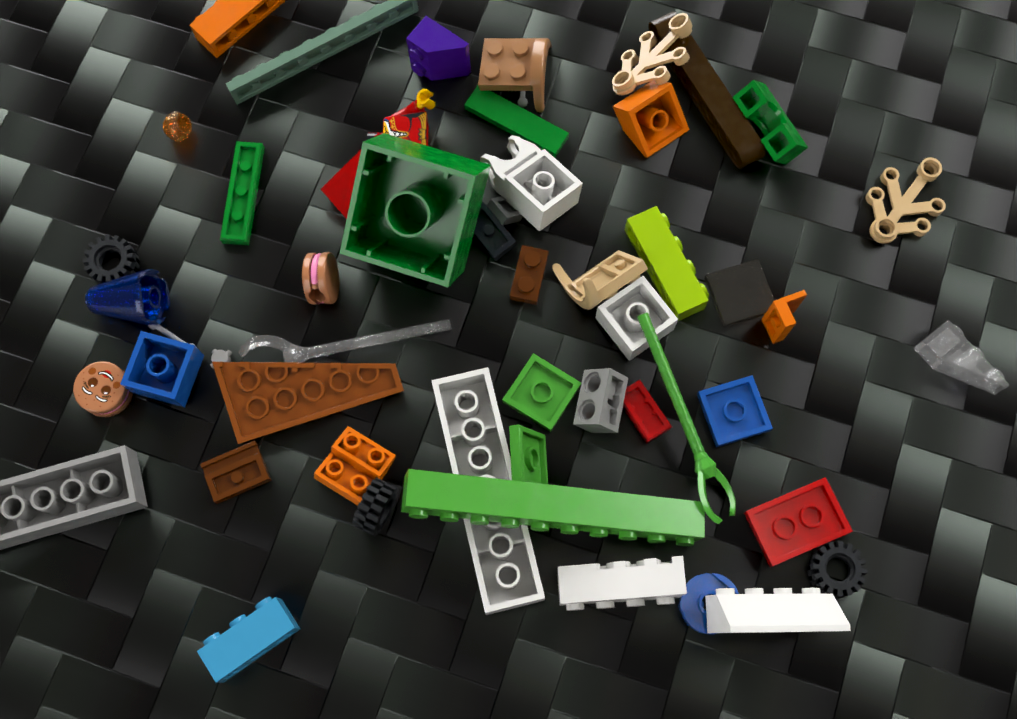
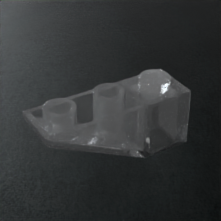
M949 320L914 347L932 369L995 395L1009 386L1002 372L992 367L984 358L982 351L973 346L964 337L963 331Z

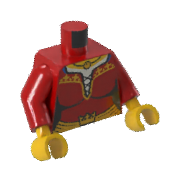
M427 89L420 90L415 101L383 119V132H368L367 140L373 138L377 133H386L428 146L429 123L427 111L424 110L425 108L433 109L435 107V102L429 99L434 93Z

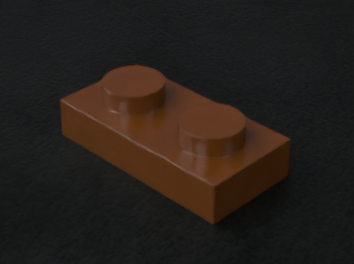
M522 245L510 292L511 300L537 305L549 255L548 250Z

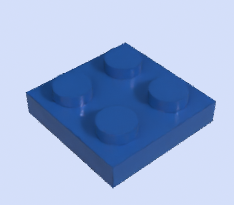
M753 375L698 391L697 393L716 448L766 433L773 429Z

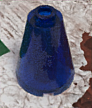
M145 269L90 287L85 296V303L94 314L145 325H159L166 318L162 317L163 311L169 309V290L165 279L158 277L157 274L160 273L158 270Z

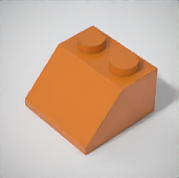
M655 80L651 81L613 106L622 130L647 158L690 130L673 85L669 82L658 85Z

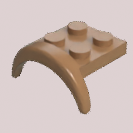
M484 38L478 81L479 89L482 91H533L535 109L537 112L542 113L545 108L544 89L547 55L549 48L552 47L549 38Z

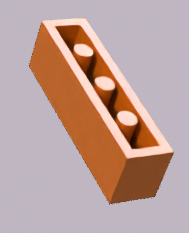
M217 0L206 12L197 16L190 24V27L196 39L218 58L286 0Z

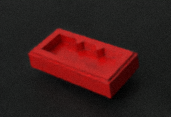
M641 380L626 388L623 409L646 443L651 442L672 428Z

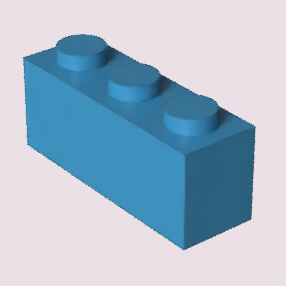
M277 597L263 599L255 605L256 611L247 617L245 614L237 617L229 623L230 629L222 634L217 632L203 641L205 646L197 652L216 683H224L300 630V627L282 599Z

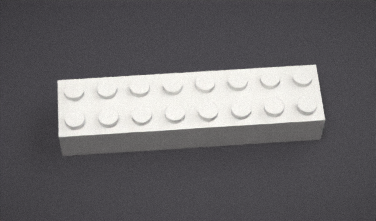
M486 367L431 380L453 474L512 480L511 457L489 368ZM463 519L485 614L489 615L544 601L545 595L528 526L519 525V528L501 527L500 522L489 521L488 525H475L470 523L471 519Z

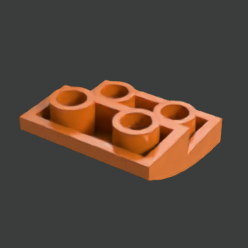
M347 426L331 446L330 454L314 472V479L358 506L372 480H375L376 477L381 480L383 479L395 460L396 455Z

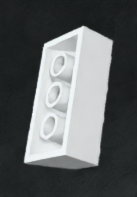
M734 588L716 589V595L705 596L707 633L851 631L850 624L834 595L821 594L820 588H802V594H792V588H774V594H764L763 588H746L745 594H735Z

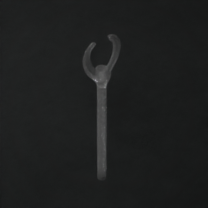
M446 319L313 347H301L276 336L260 335L247 340L241 346L239 354L242 357L255 347L267 346L282 350L284 362L303 363L310 358L329 355L330 353L334 354L356 348H364L365 346L369 347L375 344L408 339L409 337L413 338L425 334L451 330L450 320Z

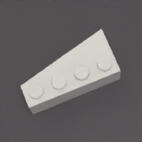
M674 556L670 562H661L657 558L637 561V564H631L629 561L606 563V566L594 563L557 567L559 606L566 605V611L584 610V604L596 603L597 609L615 608L614 602L625 601L627 607L645 606L644 600H656L657 605L675 604V598H680L687 594L683 556Z

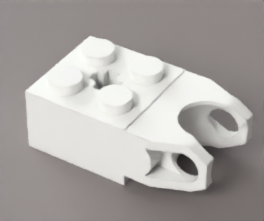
M512 135L508 138L507 148L513 159L501 160L496 156L484 154L481 156L480 162L491 165L488 179L492 188L503 196L538 231H541L578 203L583 183L545 149L541 151L535 144Z

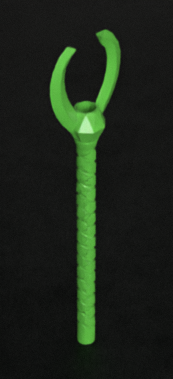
M648 312L637 316L694 454V472L698 475V492L701 504L708 517L713 522L720 524L723 520L714 514L709 505L705 480L715 477L721 483L730 501L729 516H735L736 513L734 492L728 480L716 468V463L705 452Z

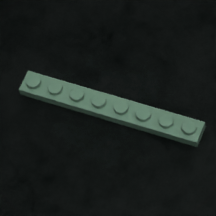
M388 0L382 4H376L370 10L351 17L347 22L337 27L329 28L325 33L304 41L302 45L290 51H285L266 63L259 64L255 69L243 75H238L225 84L238 105L418 12L417 0Z

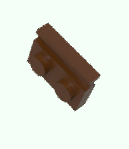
M256 441L247 443L200 464L213 501L216 504L272 481Z

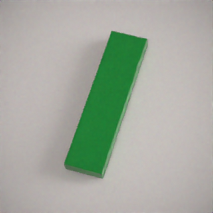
M478 85L464 104L465 110L514 136L535 144L541 151L545 149L554 158H556L569 138V133L492 91L480 90Z
M236 141L220 236L222 244L249 245L265 149L263 143Z

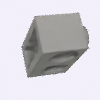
M611 368L584 370L573 425L591 433H618L628 377Z

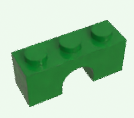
M752 80L732 97L746 119L753 121L763 133L764 138L761 139V142L775 162L788 164L808 148L766 84Z

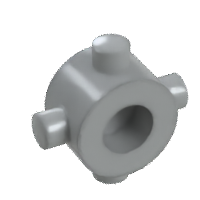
M214 349L211 361L231 362L230 355L232 352L230 350Z

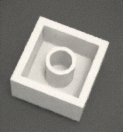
M644 276L598 306L595 317L629 361L649 348L637 316L648 312L658 340L673 331L678 321V318Z

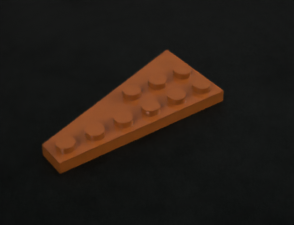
M212 362L238 444L404 391L395 363Z

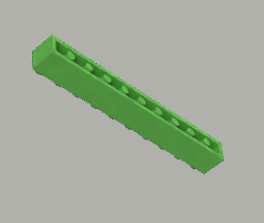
M408 469L404 477L401 512L409 513L411 518L426 519L428 515L440 516V520L445 522H457L459 518L471 519L470 523L475 525H488L489 521L500 522L501 527L519 528V525H529L533 531H549V528H557L563 534H578L579 531L590 532V536L600 538L608 537V534L619 535L621 540H637V537L647 538L649 543H665L666 540L676 541L678 546H693L694 542L705 538V511L700 501Z

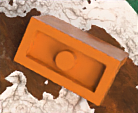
M805 290L773 301L761 320L773 344L784 340L795 326L796 321L792 313L797 310L807 296Z

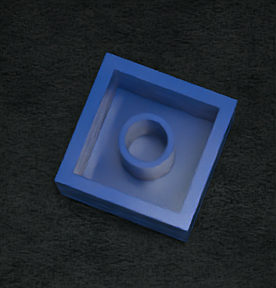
M141 331L120 385L131 393L185 408L204 354L195 345Z

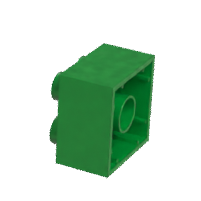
M386 133L363 141L339 254L449 287L465 270L491 165Z

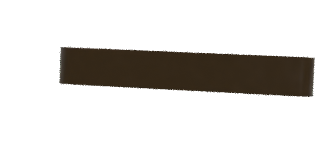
M671 11L649 22V31H652L657 38L656 45L671 32L668 24L677 15L676 12ZM690 34L683 39L678 38L664 53L671 52L678 47H685L690 58L681 66L675 65L674 61L668 64L734 165L742 169L763 158L766 152L761 139L692 35Z

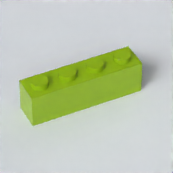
M655 206L628 218L625 232L639 258L644 260L648 268L646 271L660 297L678 318V321L704 310L709 301V293L703 283L699 284L695 276L696 270L691 260H686L682 253L681 241L677 236L674 237L672 235L667 216L664 213L661 214L658 207Z

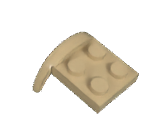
M619 250L574 281L569 278L560 264L555 263L552 265L556 277L567 294L575 303L588 310L600 304L604 299H610L618 293L621 287L633 283L640 278V274L648 270L643 259Z

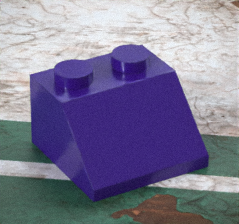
M425 16L406 38L411 68L417 75L425 76L433 81L468 76L471 73L469 43L428 16Z

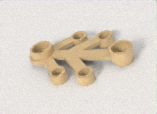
M677 14L669 21L668 25L671 32L653 50L652 47L656 45L657 38L652 31H647L639 38L641 43L640 57L632 49L622 54V71L618 72L612 79L613 90L617 95H628L635 90L637 85L654 80L658 85L665 84L670 79V73L665 66L660 65L674 61L675 65L681 66L689 60L690 56L685 47H678L671 52L664 53L678 38L683 39L691 34L692 22L687 14ZM657 67L654 71L644 73L647 69Z
M931 157L924 159L917 168V178L903 196L901 195L898 182L900 176L898 170L888 167L883 171L880 180L888 189L892 206L890 214L886 215L883 204L885 193L881 188L872 187L865 197L867 203L872 205L875 220L870 226V235L876 242L881 244L891 243L899 234L913 233L921 237L926 235L931 229V223L926 218H918L915 222H897L901 216L928 213L930 216L937 217L945 210L946 204L940 198H933L927 202L912 203L925 184L936 180L941 174L942 165L940 161ZM924 170L930 171L931 175L927 174ZM886 174H891L894 179H888ZM871 193L877 194L879 199H874ZM932 204L937 205L940 210H935ZM917 224L923 225L925 230H920ZM879 228L885 229L887 234L880 232Z

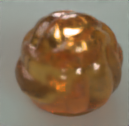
M177 111L168 114L162 124L166 136L175 142L187 139L192 131L190 119L185 114Z

